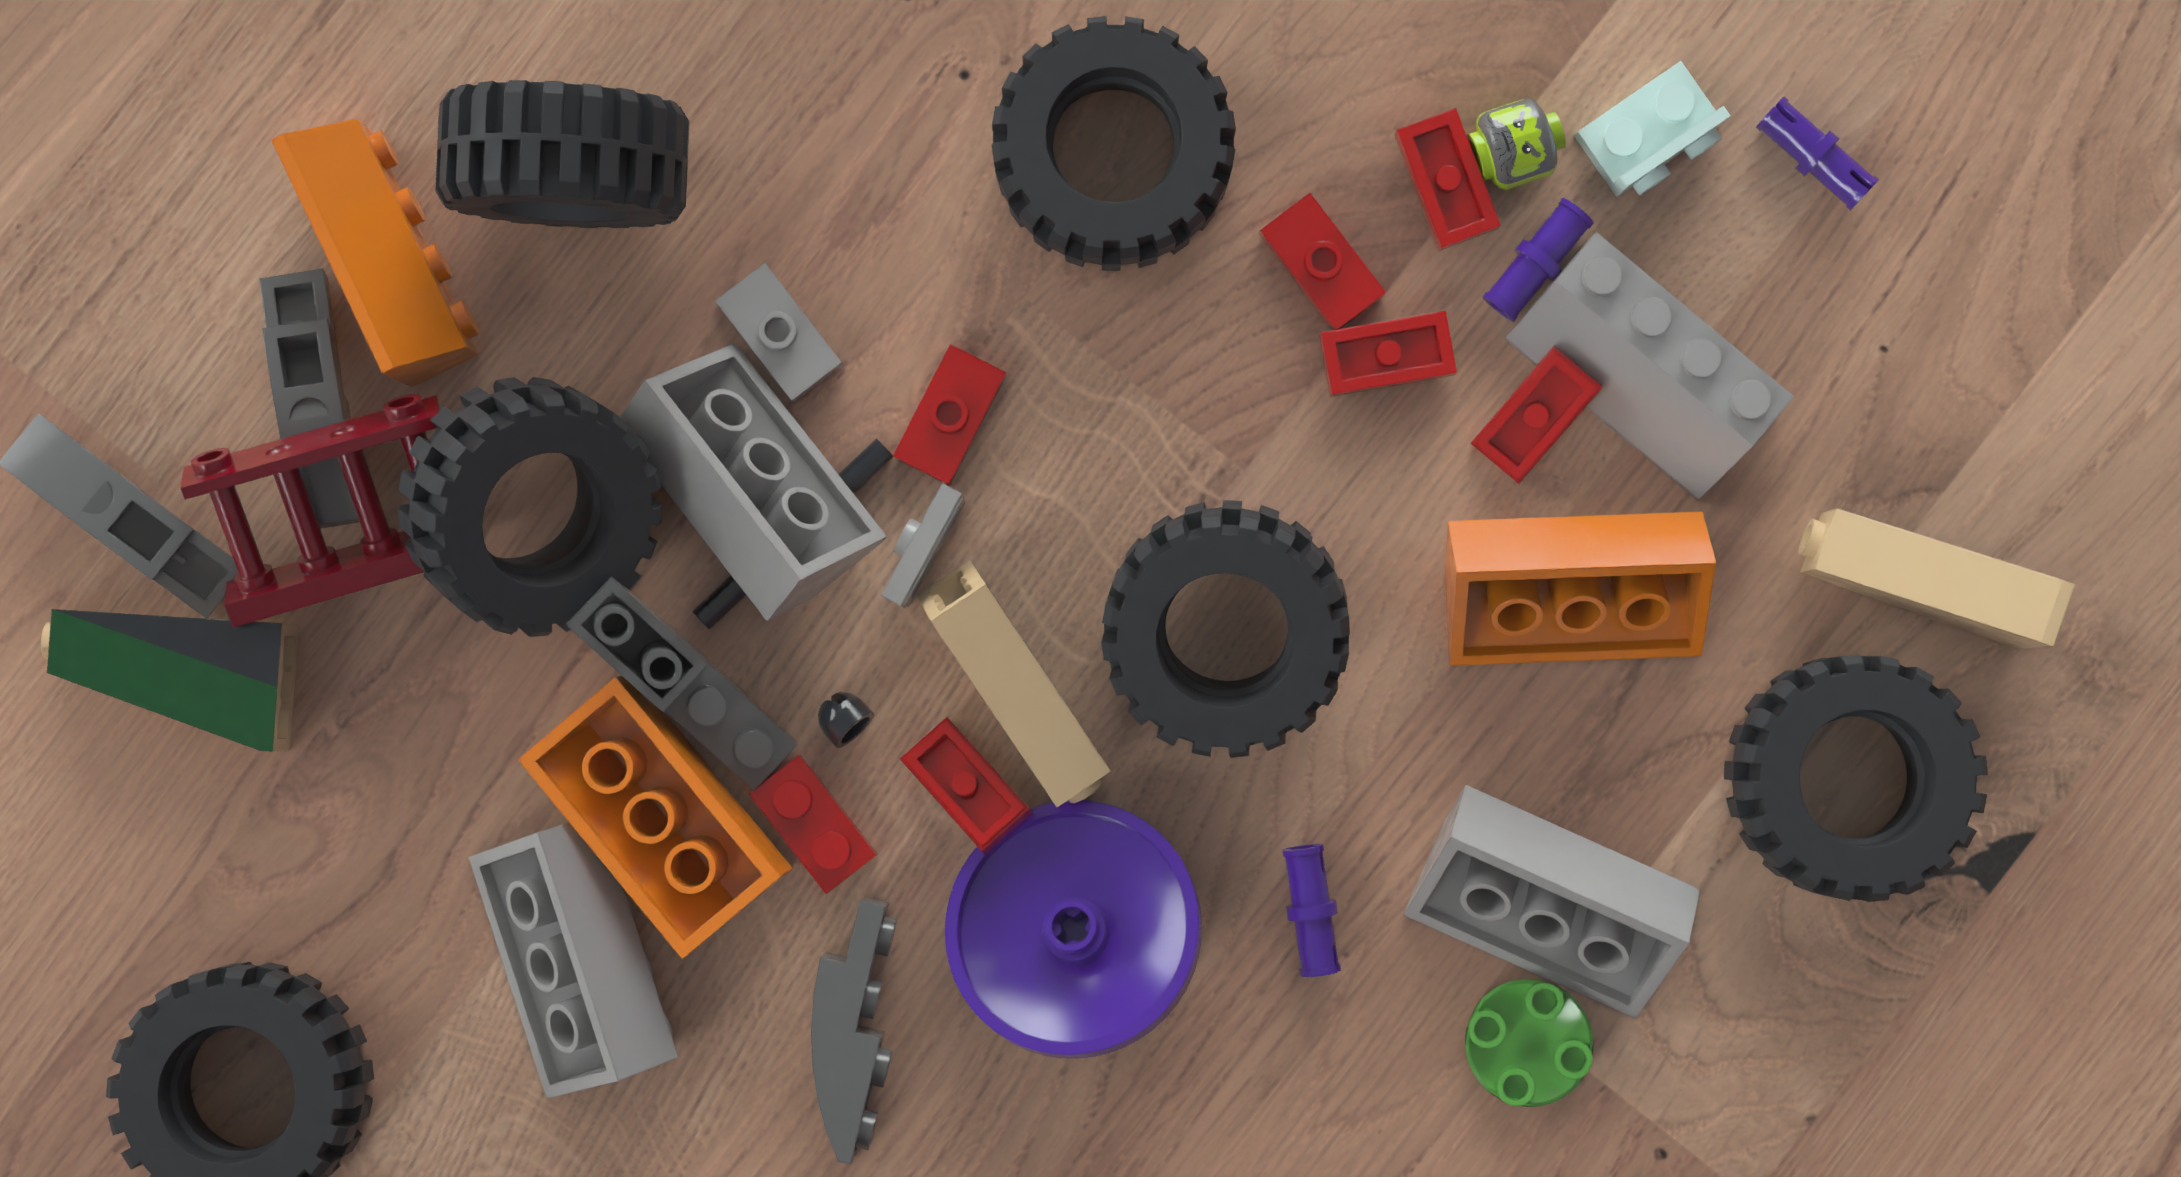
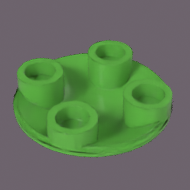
M1518 979L1499 985L1479 1001L1467 1024L1465 1049L1472 1072L1488 1092L1511 1106L1537 1107L1548 1105L1564 1098L1583 1080L1592 1066L1593 1033L1584 1009L1566 990L1543 980Z

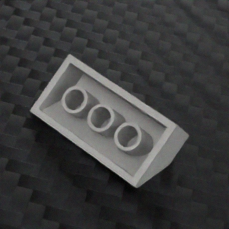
M1597 232L1579 249L1505 337L1509 344L1534 365H1537L1555 345L1602 384L1603 388L1586 408L1696 500H1699L1754 446L1794 398L1791 393Z
M735 343L646 379L620 416V418L628 423L627 429L640 436L650 451L648 459L645 461L657 468L663 488L766 621L812 599L879 546L887 537Z
M1465 785L1441 826L1407 903L1404 915L1636 1019L1690 942L1700 889Z
M570 823L534 833L469 857L546 1099L617 1082L678 1058L672 1040V1027L669 1019L663 1012L652 978V966L649 958L644 953L633 920L631 901L621 884Z

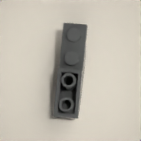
M324 269L259 278L266 328L262 329L280 439L350 420L349 403L343 389L328 277ZM337 457L299 467L321 529L359 522Z
M38 413L0 460V466L206 619L209 618L225 598L226 582L234 580V576L238 573L233 557Z
M612 576L566 623L576 635L662 712L666 711L753 791L798 745L795 739L756 705L740 686Z
M866 896L859 903L847 957L827 952L820 957L814 988L811 1022L812 1066L817 1099L824 1126L838 1162L850 1165L856 1156L857 1148L869 1150L878 1114V1112L866 1110L872 1085L884 1087L892 1056V1050L881 1047L885 1031L860 1025L862 1017L874 1019L882 981L871 978L877 954L889 956L897 919L886 917L889 906L888 901Z

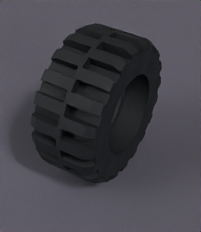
M1106 16L1087 18L1086 28L1073 31L1068 24L1053 31L1052 41L1044 47L1034 44L1022 56L1023 65L1018 72L1009 73L1001 88L1002 99L1000 105L995 106L992 121L993 144L991 146L996 178L1001 194L1009 205L1011 215L1021 228L1024 226L1033 235L1034 242L1047 252L1054 249L1065 255L1066 262L1081 267L1084 266L1085 262L1102 265V271H1120L1121 265L1137 263L1138 267L1142 268L1157 263V258L1171 251L1174 255L1186 247L1190 242V238L1198 230L1203 231L1214 217L1220 200H1223L1233 167L1236 150L1234 148L1236 132L1234 112L1228 109L1226 102L1228 92L1220 76L1213 77L1207 69L1208 59L1195 46L1188 51L1178 43L1179 34L1162 26L1159 33L1144 28V19L1125 16V25H1108ZM1103 90L1132 92L1151 101L1165 115L1173 136V156L1165 176L1147 194L1123 202L1095 200L1076 191L1068 184L1059 171L1053 151V140L1057 124L1062 114L1071 104L1088 94Z
M509 80L508 82L487 81L479 82L478 85H460L456 89H450L439 103L435 192L445 208L449 210H457L458 213L469 216H481L484 219L511 221V223L580 228L654 227L655 224H670L678 219L686 207L689 120L681 106H678L677 103L671 100H662L661 96L649 93H636L635 90L624 88L614 89L586 83L568 84L561 81L529 82L527 80Z
M515 377L495 380L493 384L494 393L488 394L477 386L460 395V400L464 406L453 413L444 406L431 419L432 423L438 428L427 441L418 436L409 451L418 461L414 471H402L398 489L410 499V504H404L398 508L399 526L411 537L407 540L405 547L412 561L424 571L423 577L460 611L474 621L479 622L483 620L493 630L510 635L520 628L529 637L548 636L552 633V624L555 623L568 632L571 629L566 623L611 576L629 591L632 590L641 578V575L635 569L642 557L648 560L652 558L658 542L649 536L651 525L659 526L662 523L663 504L651 497V493L659 491L661 487L656 467L645 461L648 459L650 451L640 436L627 429L628 423L582 392L570 386L563 388L550 379L532 377L527 385ZM546 453H562L572 461L576 472L577 498L573 513L565 528L551 543L532 554L516 558H500L492 555L486 548L482 525L484 509L496 483L508 470L525 459Z
M1223 500L1222 507L1206 509L1205 503L1202 502L1186 507L1184 515L1175 519L1167 515L1153 524L1151 533L1144 539L1138 538L1127 551L1120 569H1117L1105 604L1102 623H1104V634L1101 641L1103 659L1110 662L1111 673L1109 679L1117 696L1126 695L1130 700L1128 712L1140 725L1150 720L1158 726L1157 738L1174 746L1178 738L1193 743V754L1208 757L1211 756L1212 747L1229 748L1230 758L1249 756L1250 746L1262 742L1266 750L1269 751L1285 744L1286 733L1295 728L1298 732L1303 733L1316 721V710L1321 705L1329 706L1338 691V678L1341 672H1345L1349 656L1350 623L1347 595L1343 580L1338 579L1334 570V561L1325 547L1318 548L1311 541V532L1297 521L1289 525L1280 520L1279 511L1264 505L1260 506L1259 511L1242 508V501ZM1223 573L1245 576L1267 587L1280 600L1287 619V639L1280 657L1263 672L1246 679L1234 681L1211 679L1188 668L1171 650L1166 635L1168 609L1177 593L1185 585L1204 576Z
M1849 655L1820 658L1805 662L1803 667L1796 670L1784 671L1770 681L1772 687L1768 691L1754 695L1744 708L1749 713L1743 725L1734 726L1729 739V743L1736 745L1733 761L1724 762V780H1732L1733 796L1726 798L1731 817L1739 818L1744 828L1739 833L1740 837L1749 850L1757 851L1764 858L1762 864L1776 876L1784 877L1792 881L1794 886L1809 892L1847 901L1855 899L1875 902L1889 900L1890 894L1901 893L1908 895L1924 888V878L1930 874L1942 876L1955 864L1950 854L1956 847L1968 848L1977 832L1975 829L1967 826L1972 812L1984 813L1987 794L1976 793L1977 776L1988 775L1987 760L1984 755H1974L1971 742L1979 739L1981 736L1973 719H1961L1956 712L1962 702L1949 688H1936L1932 684L1934 676L1918 667H1904L1899 665L1898 659L1883 656ZM1852 716L1867 718L1883 725L1900 746L1907 770L1904 798L1894 817L1878 832L1859 838L1841 837L1819 826L1808 812L1800 788L1801 762L1811 739L1827 723Z
M251 962L229 964L190 975L189 978L173 983L155 994L156 1001L151 1005L140 1008L128 1023L130 1029L133 1030L132 1035L118 1040L111 1059L121 1064L120 1073L107 1078L106 1097L109 1099L118 1098L119 1112L108 1116L112 1135L125 1133L131 1148L122 1152L121 1155L132 1170L143 1165L151 1173L149 1177H329L341 1166L339 1161L345 1155L352 1152L362 1136V1133L357 1128L360 1121L369 1117L373 1101L371 1096L365 1095V1083L374 1079L372 1060L362 1061L358 1046L367 1042V1039L360 1024L350 1028L342 1016L348 1011L349 1007L337 994L328 998L319 991L322 985L321 981L307 973L298 976L289 974L288 966L275 963H266L260 966L252 965ZM243 1027L263 1035L280 1050L292 1071L295 1085V1104L292 1117L287 1128L277 1138L265 1145L247 1148L227 1142L207 1127L194 1105L191 1093V1070L194 1059L203 1042L213 1034L224 1029Z

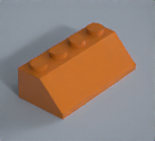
M352 119L284 133L271 139L382 374L413 387L479 355L471 339L480 334L478 326L466 303L463 300L454 303L444 281L453 278L450 267L436 243L427 246L417 226L426 221L424 213L409 187L400 190L390 169L399 165V162L383 131L380 130L373 133L360 120Z
M1703 511L1448 521L1445 555V590L1450 666L1702 656L1716 560Z
M623 676L614 677L518 759L682 959L794 869L665 712L657 708Z

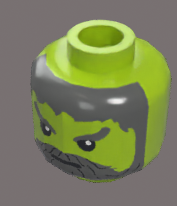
M1521 99L1481 113L1476 119L1475 132L1467 134L1483 180H1491L1497 188L1502 190L1512 189L1553 174L1557 165V150L1566 147L1565 134L1555 112L1545 114L1540 105L1532 99Z

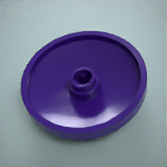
M1067 800L1059 807H1056L1053 802L1036 806L1030 809L1032 814L986 855L976 847L962 866L954 882L946 911L945 946L948 963L954 981L970 1008L986 1025L1012 1044L1033 1053L1055 1058L1079 1059L1108 1054L1138 1041L1154 1030L1167 1018L1187 990L1196 969L1202 942V916L1198 894L1190 873L1173 846L1159 831L1133 813L1116 806L1087 800L1077 803H1071Z

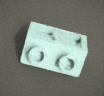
M1680 61L1580 129L1574 137L1616 197L1631 187L1640 196L1671 174L1665 164L1685 151L1690 160H1693L1723 139L1717 128L1730 118L1731 115L1724 106L1715 110L1687 68Z

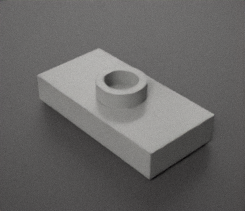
M766 263L715 300L793 403L843 366V363Z
M942 483L921 523L912 518L908 521L893 550L902 558L881 596L903 608L910 606L965 504L962 493Z

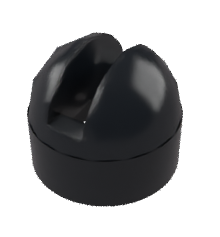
M838 692L832 695L831 701L825 700L820 705L818 711L819 726L824 735L836 748H841L853 741L874 718L872 710L861 699L852 693Z

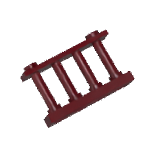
M419 394L403 395L385 403L382 411L234 453H230L227 448L209 450L194 457L191 460V465L184 466L180 487L184 499L210 494L238 570L234 580L226 582L224 601L232 628L424 573L412 561L405 547L407 540L411 537L404 531L398 532L395 528H389L362 449L401 439L410 469L414 471L418 460L409 451L418 436L428 441L426 431L438 428L431 421L441 410L437 395L421 399ZM337 457L364 533V537L360 540L359 544L335 550L332 546H327L299 469V467ZM271 475L274 476L301 551L297 562L272 568L269 564H263L235 487L236 485Z

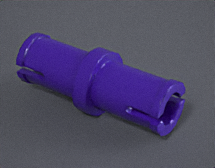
M1782 97L1776 106L1759 122L1756 128L1759 131H1763L1799 163L1795 168L1804 177L1811 173L1844 202L1851 211L1879 179L1868 173L1835 144L1840 138L1831 130L1825 135L1794 108L1786 97Z
M1562 198L1558 207L1530 241L1523 239L1516 247L1515 252L1518 256L1490 291L1484 294L1483 299L1499 314L1514 322L1518 318L1517 315L1546 279L1554 281L1562 271L1559 263L1584 232L1591 228L1594 224L1593 220L1574 203Z
M1305 844L1288 847L1282 850L1286 861L1292 903L1286 906L1287 920L1294 921L1301 966L1299 969L1300 976L1318 977L1335 974L1341 971L1332 916L1336 915L1338 910L1336 900L1329 899L1323 857L1324 846L1323 844Z

